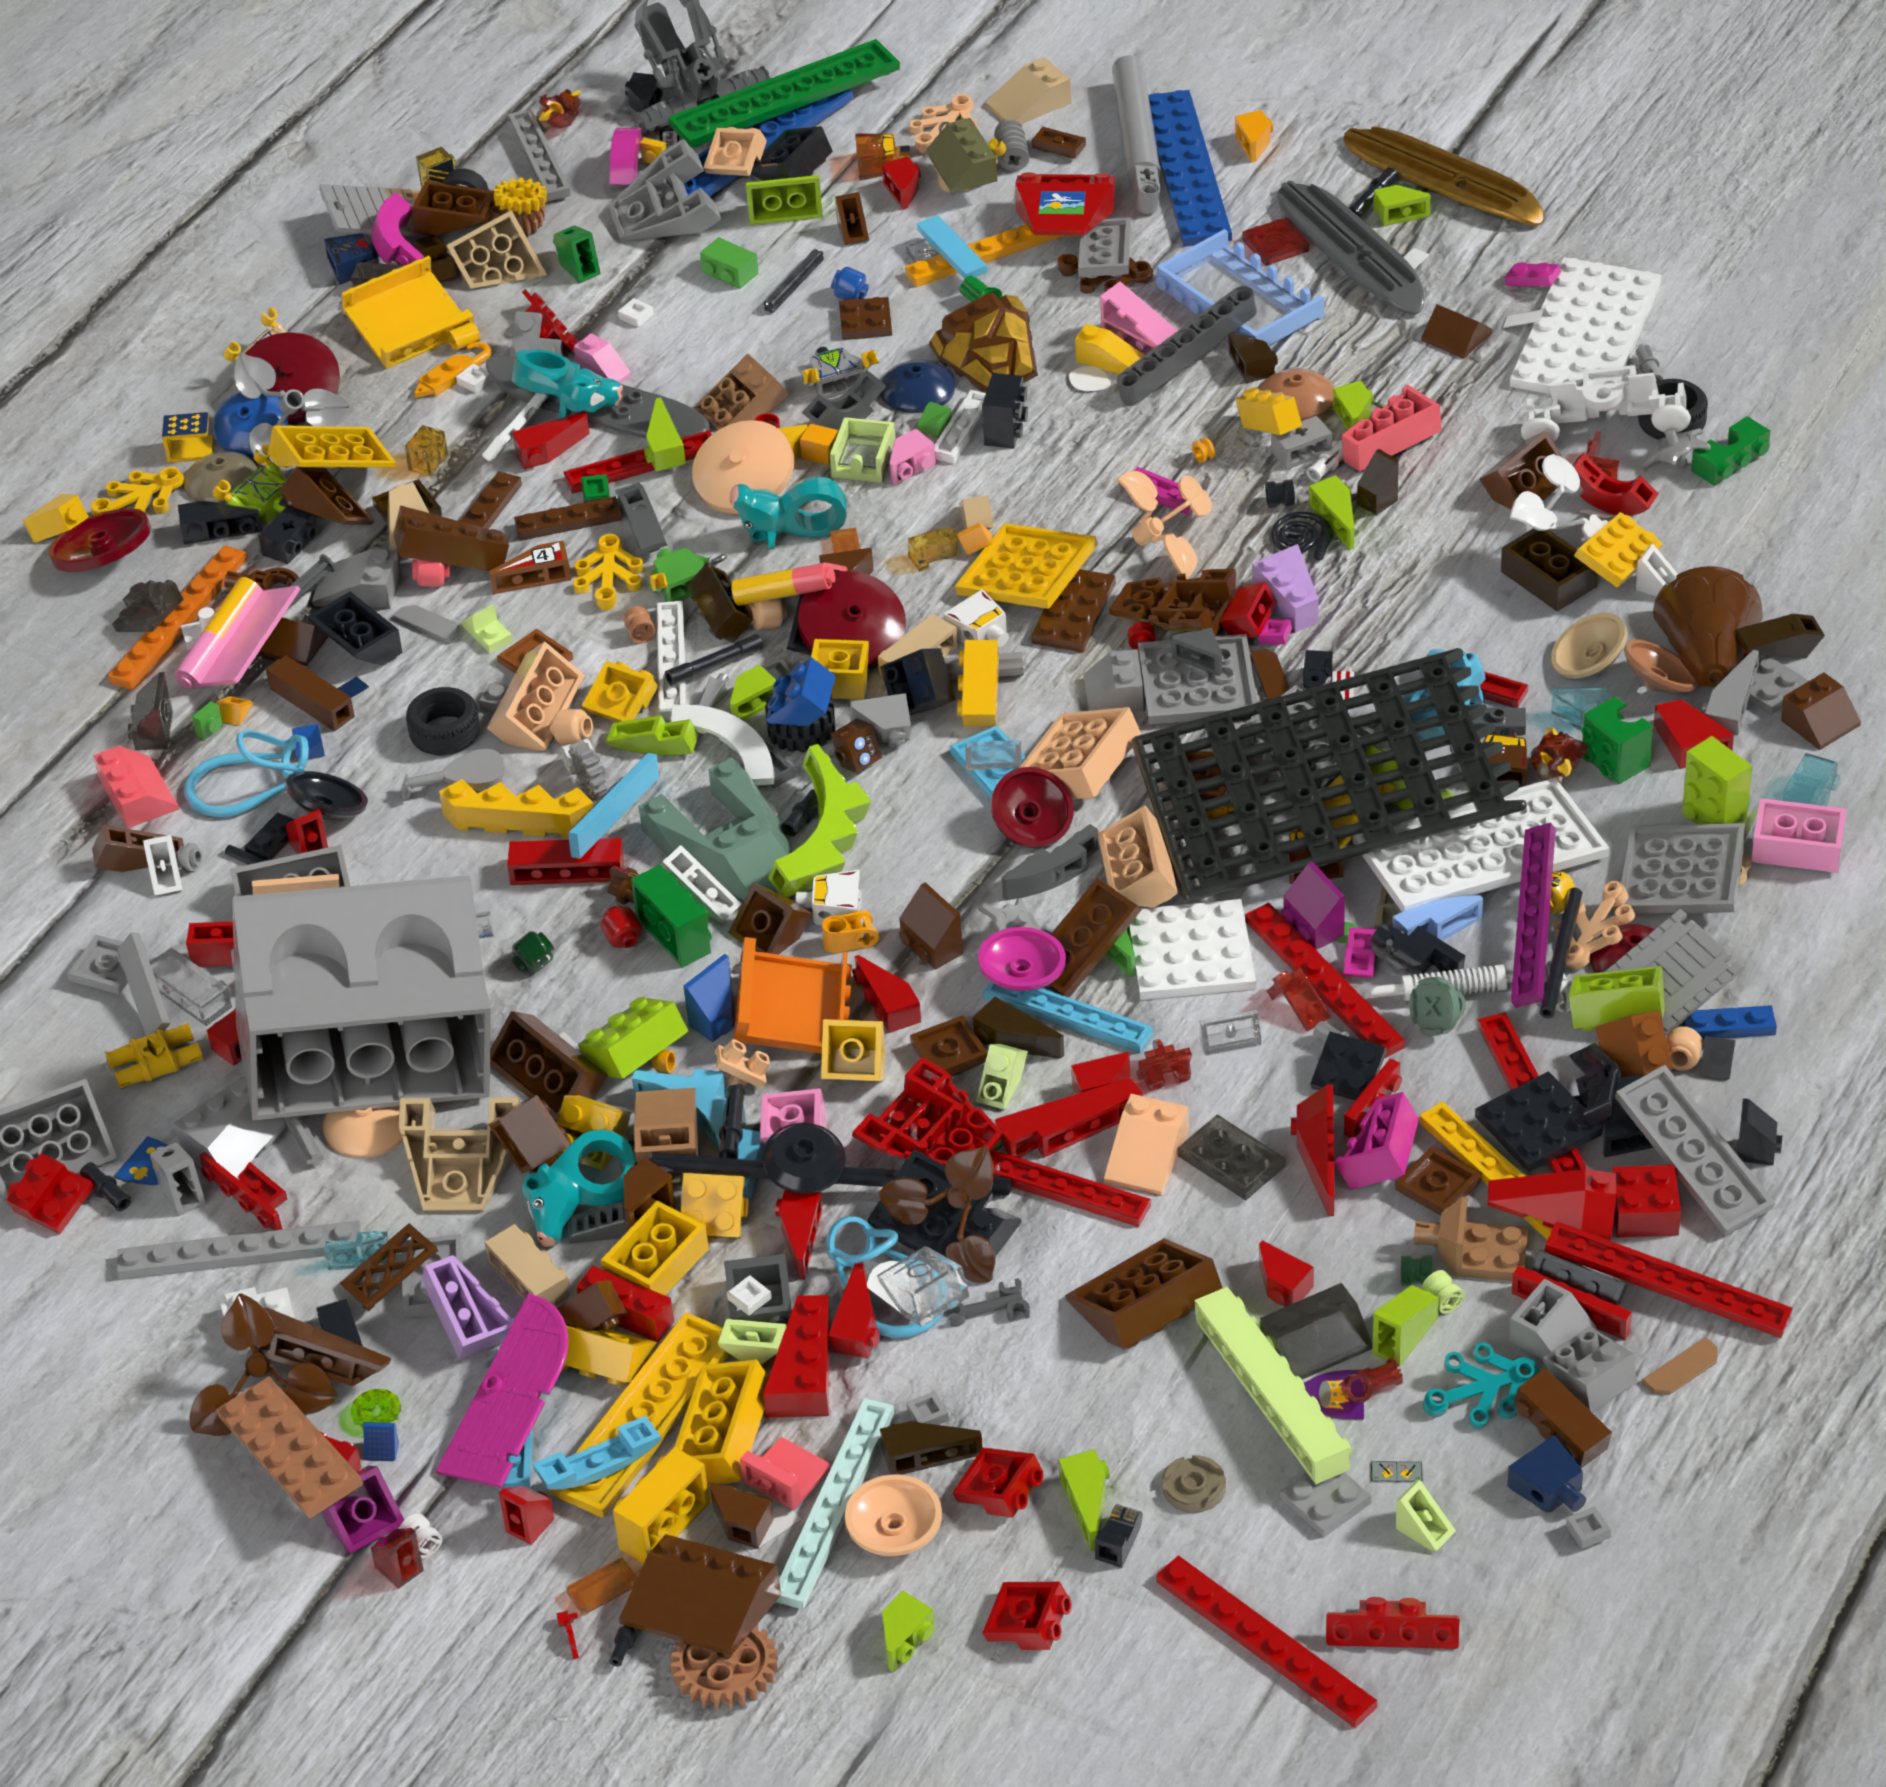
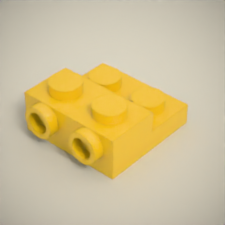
M605 661L581 707L588 713L614 722L634 720L641 708H647L658 685L654 680V676L645 670H639L638 672L622 662H616L615 664Z

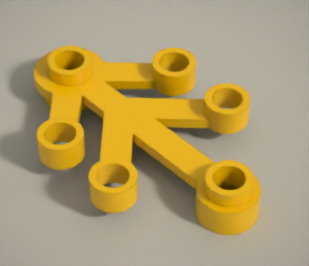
M176 467L164 468L159 474L133 471L128 475L130 484L118 481H111L106 484L107 495L111 498L119 497L122 493L129 494L112 502L107 498L94 500L91 503L92 514L94 516L106 511L120 509L135 501L137 503L133 509L145 512L152 494L159 490L158 498H155L152 502L153 509L157 514L166 513L169 510L168 499L172 490L177 489L184 483V476Z
M606 534L600 537L597 550L584 559L577 560L574 564L575 573L581 576L573 580L574 591L578 594L587 593L590 590L589 584L602 576V587L598 588L595 592L596 604L602 610H611L617 603L616 590L613 588L614 575L625 581L627 589L631 592L639 591L643 587L642 578L637 575L644 569L643 560L623 550V543L615 534ZM615 557L625 562L628 570L615 563ZM604 558L603 563L591 570V565Z

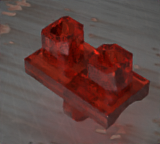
M1160 1039L1153 1040V1050L1145 1051L1146 1059L1138 1061L1139 1070L1136 1071L1138 1080L1144 1079L1150 1091L1165 1086L1163 1076L1165 1073L1172 1072L1176 1083L1186 1082L1191 1078L1190 1061L1192 1053L1189 1047L1175 1051L1173 1044L1163 1046Z

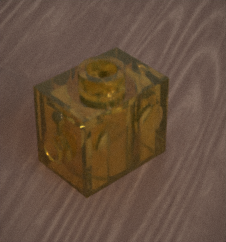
M424 425L418 429L404 446L408 470L432 476L448 456L445 431Z

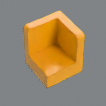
M810 424L800 438L801 458L830 466V453L839 430Z

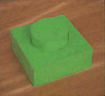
M211 701L192 716L196 737L202 740H206L223 725L219 705Z

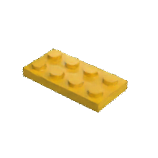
M1620 512L1586 541L1574 556L1618 588L1637 571L1638 560L1648 546L1654 544L1660 550L1663 543L1657 539L1655 534L1644 530L1636 524L1632 517Z

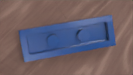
M1772 1005L1696 1010L1683 1021L1684 1027L1694 1029L1700 1034L1702 1040H1705V1036L1735 1038L1776 1035L1777 1030Z

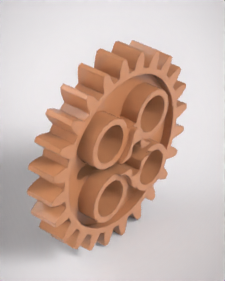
M758 1624L731 1656L684 1642H675V1652L671 1653L672 1676H674L675 1686H680L682 1696L690 1694L691 1703L701 1698L703 1708L708 1706L710 1702H714L715 1710H719L722 1703H726L728 1708L732 1710L736 1701L744 1707L746 1706L745 1698L750 1697L756 1701L758 1700L757 1690L765 1693L768 1691L767 1683H774V1673L778 1672L777 1649H775L774 1639H768L767 1630L759 1632Z

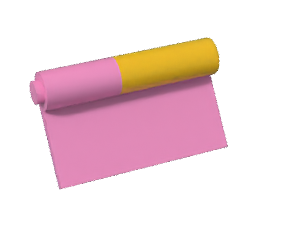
M240 577L175 671L177 683L186 689L238 683L301 589L298 586L262 590L255 581L246 577Z

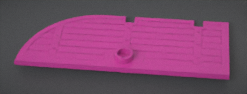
M530 1293L527 1295L436 1469L438 1474L493 1487H503L514 1465L507 1461L509 1455L518 1457L546 1403L544 1400L539 1399L541 1393L550 1395L567 1357L568 1331L566 1323L558 1309L546 1299Z

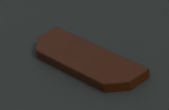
M1266 649L1250 651V656L1266 699L1277 698L1287 692L1290 688L1277 654Z

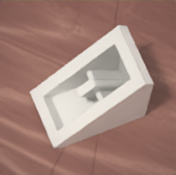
M1654 544L1649 545L1638 560L1636 590L1657 597L1661 588L1675 580L1678 574Z
M171 835L143 840L154 895L183 890Z

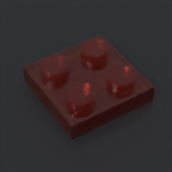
M1286 217L1242 231V240L1254 254L1257 253L1260 256L1261 262L1265 266L1309 252L1308 241Z

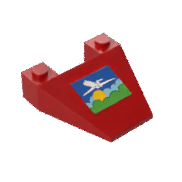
M1032 172L1017 175L1015 182L1016 212L1034 235L1084 236L1114 212L1115 176H1109L1107 173H1097L1095 176H1090L1089 184L1042 183V176Z

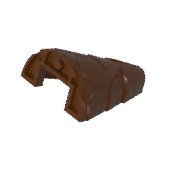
M1697 567L1676 575L1675 580L1661 588L1653 605V618L1668 637V641L1680 655L1681 662L1700 687H1716L1744 659L1746 650L1741 646V641L1735 631L1738 628L1760 623L1763 619L1762 602L1753 584L1750 585L1744 580L1743 575L1723 567Z

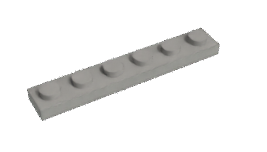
M532 109L508 114L509 122L538 182H541V186L546 187L547 201L571 196L570 187Z

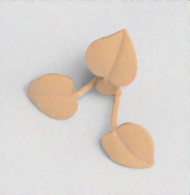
M1131 471L1125 473L1116 481L1127 490L1137 506L1147 512L1139 520L1140 524L1132 529L1133 538L1141 546H1145L1151 541L1155 544L1163 540L1164 547L1178 573H1185L1186 579H1189L1197 566L1196 554L1192 546L1183 537L1176 538L1173 533L1161 535L1164 530L1163 523L1189 505L1198 517L1206 516L1212 509L1209 495L1202 489L1198 481L1190 476H1185L1179 480L1178 488L1186 502L1161 519L1157 517L1152 518L1150 516L1158 505L1155 499L1157 497L1155 485L1142 472Z

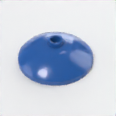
M239 391L226 398L216 410L212 422L213 434L219 446L224 451H234L254 457L249 447L250 432L261 423H268L272 426L277 424L283 414L279 407L280 398L265 396L262 393L253 400L246 398ZM288 416L281 426H288Z

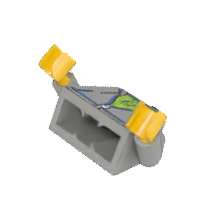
M823 346L815 351V355L810 357V366L802 371V383L806 388L815 386L817 395L820 394L825 399L843 395L865 370L871 368L874 364H878L879 360L875 350L867 351L861 354V358L850 354L845 348L840 347L829 350Z

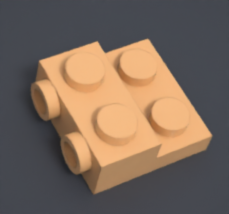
M717 128L703 169L707 174L750 176L754 162L761 160L767 140L762 132L755 128Z

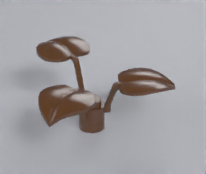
M988 1146L961 1151L952 1155L945 1165L946 1178L952 1186L931 1199H926V1186L920 1181L911 1178L893 1180L880 1190V1200L888 1212L898 1222L906 1225H916L924 1221L928 1215L927 1205H932L945 1197L948 1198L949 1203L953 1207L962 1208L963 1213L957 1234L959 1241L951 1242L947 1246V1261L959 1276L969 1281L978 1283L992 1281L996 1264V1256L992 1245L987 1239L979 1235H968L964 1239V1229L968 1212L971 1209L970 1202L972 1199L979 1200L984 1198L990 1192L993 1185V1162Z
M239 1293L224 1315L221 1323V1335L224 1342L232 1349L242 1351L250 1347L246 1354V1370L243 1371L242 1377L230 1395L221 1384L209 1385L201 1390L192 1404L189 1422L191 1430L195 1433L213 1436L231 1433L232 1431L219 1418L216 1409L235 1398L250 1375L262 1377L270 1372L279 1384L285 1386L282 1391L303 1414H311L325 1409L337 1399L338 1393L327 1374L315 1364L301 1363L295 1365L289 1370L287 1380L281 1377L276 1367L270 1364L271 1360L268 1359L269 1351L258 1349L257 1347L266 1346L272 1341L274 1336L272 1318L257 1301L245 1294Z

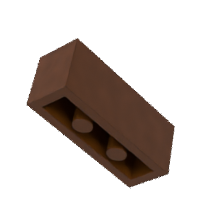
M1546 1368L1518 1387L1514 1406L1523 1418H1528L1546 1440L1554 1435L1581 1468L1608 1449L1612 1431Z

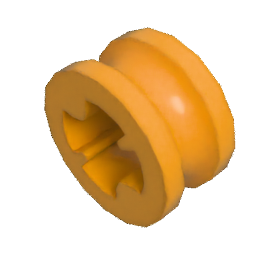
M1207 437L1200 439V442H1192V452L1199 463L1202 464L1207 459L1211 460L1215 457L1213 444Z

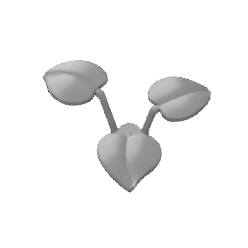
M243 353L238 356L235 362L234 381L238 391L243 396L254 400L263 393L265 396L281 398L279 400V407L283 414L275 426H281L288 415L296 413L299 409L306 412L305 418L310 426H335L350 408V405L344 399L324 389L309 390L304 396L295 389H291L286 393L283 390L280 392H269L267 390L271 389L276 381L275 371L269 363ZM261 423L251 430L249 447L253 455L256 449H258L261 455H265L262 451V446L264 444L269 446L272 425Z

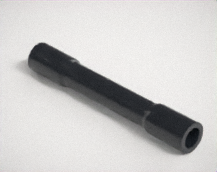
M758 634L752 635L722 650L666 670L664 673L665 679L670 686H673L730 660L763 649V641Z

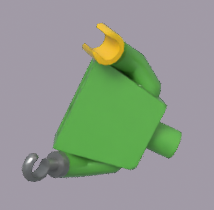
M663 548L658 552L657 559L653 562L654 570L651 571L649 576L648 589L652 593L661 591L666 602L688 599L692 597V594L687 585L706 563L718 568L721 562L727 559V555H712L707 558L694 554L688 548H682L674 552L669 548Z

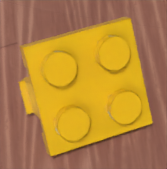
M683 1173L680 1213L706 1225L707 1236L741 1238V1217L748 1216L749 1198H743L745 1177Z

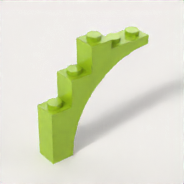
M819 744L808 748L802 764L813 783L818 799L819 818L817 829L795 851L775 860L768 877L777 892L785 897L796 895V892L813 889V878L817 875L842 872L845 860L841 853L852 849L858 834L854 823L864 820L871 803L868 794L862 790L857 781L850 784L846 783L843 775L837 771L829 756L824 753Z

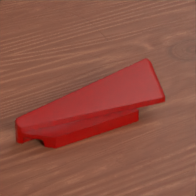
M1127 1078L996 1118L995 1125L1003 1132L1001 1140L1007 1154L1020 1158L1038 1147V1151L1045 1158L1118 1125L1130 1095L1143 1096V1092L1131 1078Z

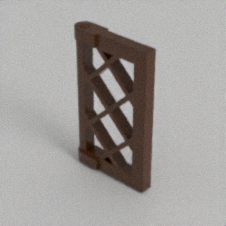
M408 1223L342 1280L340 1284L369 1312L375 1307L374 1305L427 1259L438 1252L437 1246ZM409 1237H411L410 1244L401 1245ZM424 1249L418 1256L414 1258L415 1250ZM408 1252L406 1261L394 1263L396 1253ZM389 1255L387 1264L378 1265ZM401 1269L395 1276H393L390 1279L392 1270ZM385 1272L383 1281L371 1283L374 1273ZM365 1276L364 1284L355 1285ZM376 1289H378V1290H377L373 1295H371L369 1298L367 1297V1296H368V1292H369L370 1290H376Z

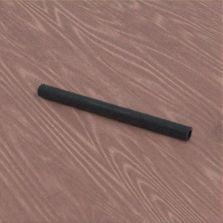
M1570 888L1567 894L1539 1012L1544 1018H1552L1555 1013L1583 894L1579 888Z

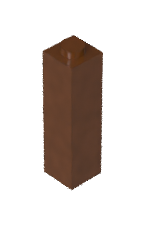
M287 655L266 669L270 690L333 731L338 730L355 717L350 696Z

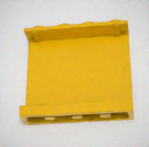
M430 256L416 260L411 264L394 269L385 275L373 278L366 283L342 292L343 311L386 369L449 343L447 338L448 331L469 322L474 323V315L471 311L467 309L461 312L431 272Z

